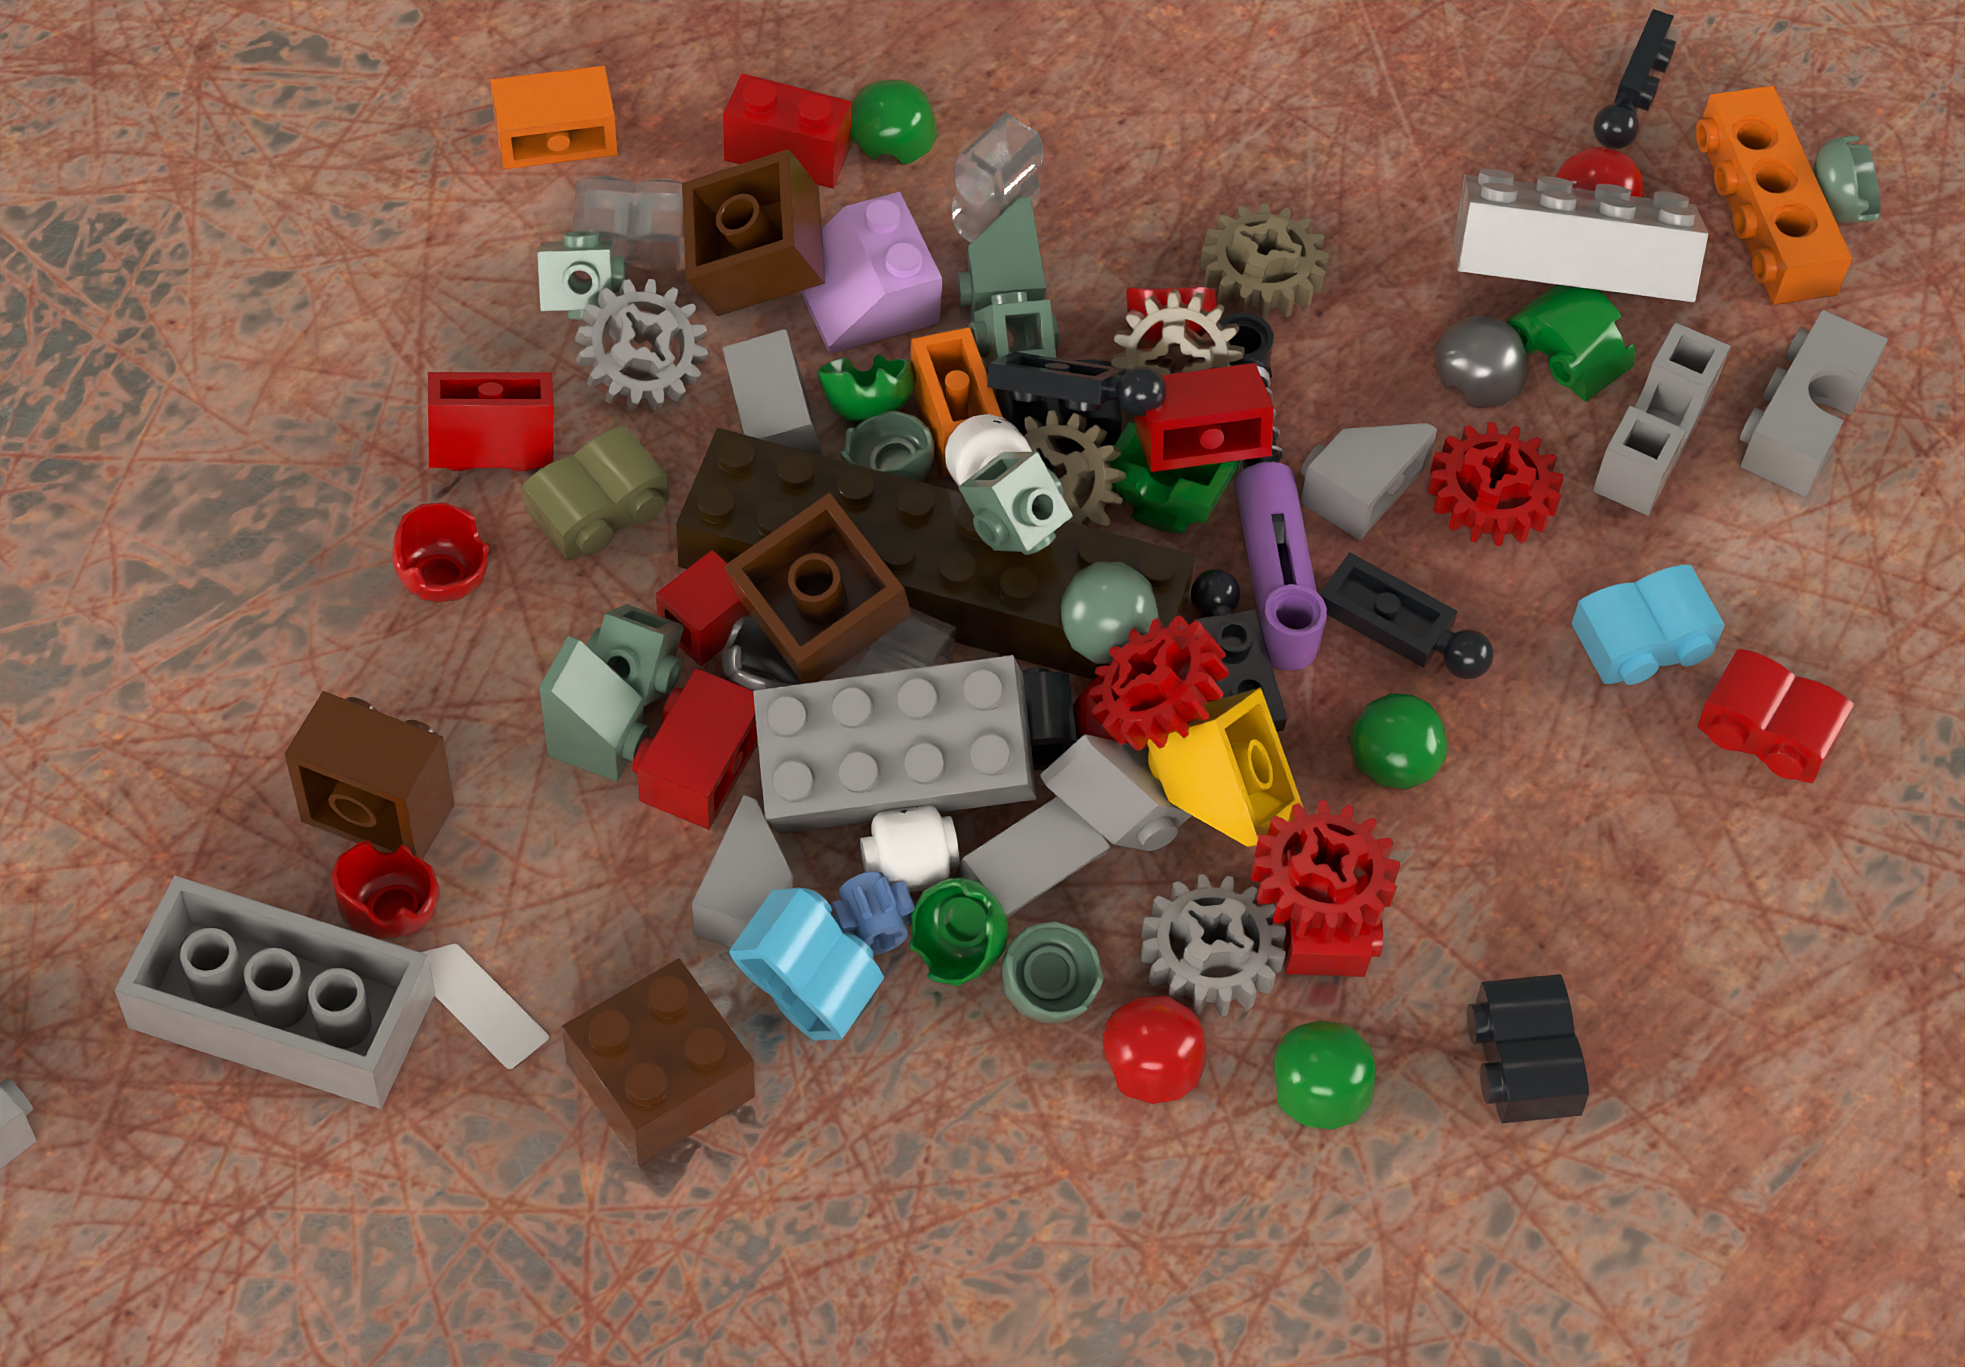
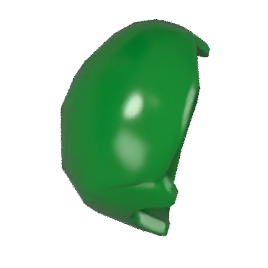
M891 79L873 82L859 90L852 101L851 140L858 144L873 160H876L880 154H891L902 164L912 163L928 153L938 137L936 119L930 100L925 92L908 81Z
M877 354L874 357L872 367L866 371L858 370L853 366L850 359L842 357L824 364L816 372L823 394L832 410L845 420L855 423H862L867 418L881 415L887 411H898L910 398L916 383L914 366L910 360L900 358L887 361L881 354Z
M1390 693L1369 702L1352 724L1348 734L1356 768L1384 787L1407 790L1425 783L1439 771L1447 756L1446 730L1440 715L1428 702L1413 694Z
M968 878L945 879L924 890L915 904L916 909L911 912L912 938L910 939L909 947L924 960L929 968L927 977L934 982L960 986L989 972L1007 948L1009 926L1003 907L993 893L976 880Z
M1325 1020L1298 1025L1282 1037L1281 1044L1277 1045L1273 1060L1277 1102L1286 1114L1308 1127L1333 1130L1355 1123L1371 1104L1376 1076L1374 1055L1370 1045L1349 1025Z

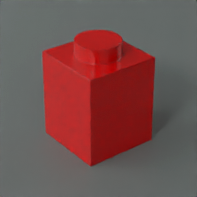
M713 550L656 593L657 615L685 625L678 647L700 666L724 649L734 624L740 618L750 615L733 591L724 569L727 562Z

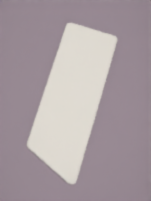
M450 944L421 952L429 957L435 988L434 996L507 1069H513L548 1041L549 1035L458 944Z

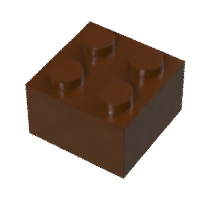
M789 149L682 183L686 281L717 316L825 284L819 187Z
M830 492L724 566L735 595L803 684L819 682L912 616L905 588Z
M323 691L285 752L301 822L355 843L368 840L380 852H394L400 845H405L411 850L412 855H416L423 860L454 806L443 736L438 735L434 729L420 721L407 720L404 722L380 713L371 704L356 697L343 699Z
M680 958L562 1025L566 1063L638 1166L755 1097L753 1058Z

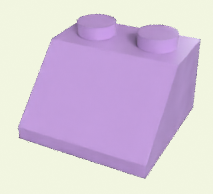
M901 192L844 206L821 228L825 284L800 292L829 354L940 323L942 277Z

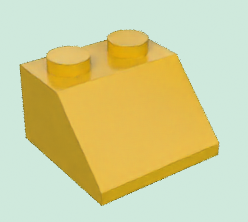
M1261 687L1206 703L1204 708L1210 717L1206 721L1196 718L1188 724L1189 735L1185 738H1182L1174 731L1168 734L1165 747L1160 749L1150 738L1147 742L1150 771L1156 779L1161 781L1168 802L1247 847L1257 845L1260 835H1267L1270 821L1275 815L1288 821L1293 805L1299 803L1303 807Z

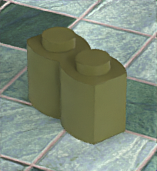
M626 426L616 427L600 434L585 444L574 456H568L550 463L532 475L522 485L526 512L566 560L580 557L583 554L592 555L601 551L609 544L617 530L635 524L650 522L660 514L665 503L669 500L667 474Z

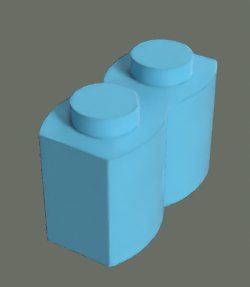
M1691 565L1666 568L1650 574L1635 583L1617 584L1596 591L1578 601L1571 623L1603 684L1624 681L1627 685H1634L1647 680L1657 672L1659 666L1680 663L1682 666L1688 667L1706 660L1714 652L1725 626Z
M807 888L772 890L730 948L729 953L741 971L758 987L771 995L780 1011L804 1034L814 1041L842 1040L884 979L882 971L873 960L874 953L857 936L842 933L839 925L831 915L832 909L830 904L815 891Z

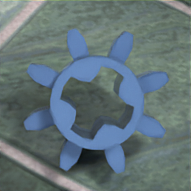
M866 872L849 879L840 887L839 896L841 900L832 902L831 906L835 914L832 917L839 925L842 933H849L863 940L872 949L874 955L888 952L906 940L908 932L905 926L911 925V912L916 908L904 881L889 886L883 873Z

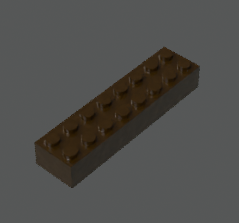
M717 428L676 523L678 567L688 569L711 550L725 562L729 563L830 492L905 588L912 616L897 627L1004 656L1014 655L1015 659L1092 680L1098 678L1094 673L1097 667L1110 666L1111 664L1093 663L1075 651L1065 635L1061 620V601L1074 575L1096 562H1123L1144 575L1150 582L1157 604L1159 620L1168 628L1175 616L1183 617L1189 598L1196 557L1193 554L1066 521L1054 531L1056 538L1040 551L1028 555L1017 551H994L976 532L973 524L975 516L961 492Z

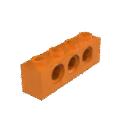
M1775 86L1710 94L1703 117L1696 124V141L1699 150L1702 153H1707L1714 169V181L1718 193L1726 197L1731 208L1735 233L1739 239H1744L1751 254L1755 279L1758 283L1764 284L1772 305L1837 296L1853 258Z

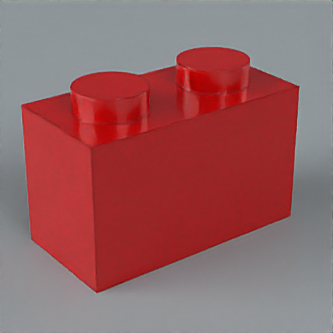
M741 73L723 113L724 161L740 165L789 149L817 185L833 189L851 148L852 101Z
M1256 363L1161 375L1167 389L1164 403L1156 409L1147 411L1146 416H1135V430L1151 472L1272 456L1274 405Z
M428 372L429 468H447L452 471H468L473 468H509L514 471H529L535 468H544L552 463L554 453L552 372Z
M695 668L683 689L676 687L669 695L662 713L663 724L654 738L648 736L640 744L634 757L632 771L637 774L640 802L710 830L758 745L753 691Z

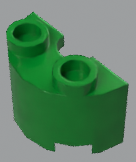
M1555 284L1510 316L1505 322L1518 332L1525 351L1530 355L1536 350L1546 354L1550 358L1548 366L1554 379L1559 384L1569 387L1585 402L1634 367V344L1624 346L1622 335L1614 323L1622 315L1608 298L1596 289Z
M1128 422L1114 445L1120 449L1122 454L1116 460L1110 462L1111 468L1126 473V479L1112 483L1111 491L1115 488L1123 499L1136 507L1131 515L1136 521L1156 530L1180 534L1185 532L1189 524L1197 522L1204 524L1236 472L1239 460L1151 472L1135 430V423Z

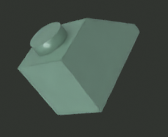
M1019 197L968 246L966 271L957 272L956 288L959 307H969L971 322H975V311L992 305L991 296L1027 292V301L1045 300L1046 284L1031 197Z
M568 636L539 686L547 755L618 782L629 760L634 761L642 741L650 736V727L644 724L643 697L583 642Z

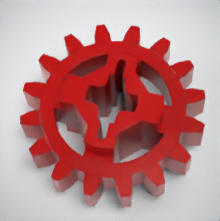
M1489 422L1486 433L1480 435L1471 425L1465 426L1461 441L1449 435L1445 438L1442 452H1435L1430 469L1431 476L1427 487L1428 494L1436 496L1433 510L1435 514L1449 512L1452 514L1448 526L1452 531L1460 529L1464 525L1471 528L1470 541L1476 543L1483 533L1492 535L1495 546H1502L1505 534L1511 533L1518 542L1524 543L1527 540L1530 528L1542 533L1546 529L1549 516H1555L1561 498L1559 492L1564 478L1563 474L1553 472L1557 460L1555 454L1539 455L1538 451L1542 440L1538 437L1530 439L1526 443L1519 440L1520 427L1513 426L1507 435L1499 434L1495 422ZM1500 479L1497 481L1495 488L1491 489L1490 487H1493L1495 480Z
M1175 616L1168 628L1158 618L1154 619L1150 624L1149 633L1142 636L1133 629L1128 636L1129 642L1124 647L1112 646L1108 650L1114 659L1111 665L1097 667L1094 672L1103 683L1089 690V696L1097 704L1091 710L1092 715L1119 745L1128 741L1135 751H1141L1150 738L1159 749L1164 748L1168 740V734L1176 731L1182 738L1189 735L1188 724L1196 718L1206 721L1210 717L1204 708L1207 701L1222 699L1224 692L1215 682L1229 676L1228 668L1221 661L1226 656L1225 651L1200 622L1196 620L1188 625L1182 616Z
M1319 800L1316 813L1308 815L1299 803L1292 806L1288 822L1275 815L1270 821L1267 835L1259 836L1254 853L1256 858L1251 871V880L1261 883L1257 901L1259 904L1274 902L1277 904L1272 920L1277 925L1287 921L1290 917L1298 922L1296 936L1303 938L1311 927L1320 928L1324 943H1331L1335 928L1341 927L1351 939L1357 938L1363 921L1374 927L1380 923L1384 908L1390 907L1397 889V885L1394 883L1400 869L1399 861L1388 859L1393 841L1391 838H1379L1376 840L1373 838L1377 824L1374 818L1367 819L1360 825L1352 821L1354 807L1347 804L1342 809L1340 815L1330 814L1327 801ZM1293 847L1296 853L1294 856H1291L1289 865L1283 867L1282 858ZM1367 875L1368 886L1362 893L1357 895L1355 891L1356 886L1359 885L1361 876Z

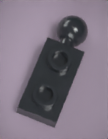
M1652 9L1619 84L1614 104L1602 108L1594 119V135L1603 146L1610 149H1622L1635 140L1639 131V121L1636 115L1638 109L1650 110L1660 83L1659 78L1653 77L1656 70L1664 74L1666 73L1677 41L1667 38L1674 18L1673 15Z
M1012 352L988 363L987 387L1009 390V398L1017 401L1039 402L1045 400L1046 397L1065 399V407L1072 410L1095 411L1100 410L1103 403L1113 399L1118 400L1123 409L1135 416H1146L1147 411L1156 409L1164 403L1167 393L1166 384L1162 376L1154 369L1144 366L1134 367L1126 372L1124 368L1021 352Z
M1350 552L1319 593L1327 607L1328 616L1423 668L1435 651L1443 655L1447 669L1461 679L1468 680L1482 676L1488 671L1493 662V647L1484 634L1471 629L1461 630L1456 633L1451 631L1455 623L1457 610Z
M1221 569L1204 571L1198 575L1192 584L1191 601L1195 609L1207 617L1195 619L1194 621L1200 622L1226 653V656L1221 661L1228 668L1229 676L1215 682L1224 692L1222 699L1261 687L1276 731H1284L1287 716L1256 611L1254 609L1234 613L1240 601V587L1237 580L1229 572Z

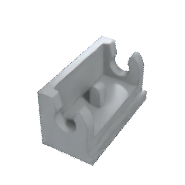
M779 330L722 347L744 435L823 456L799 364L787 330Z
M1057 796L963 857L953 878H968L983 884L1001 903L1008 919L1017 910L1085 865L1105 855L1110 846L1094 827Z

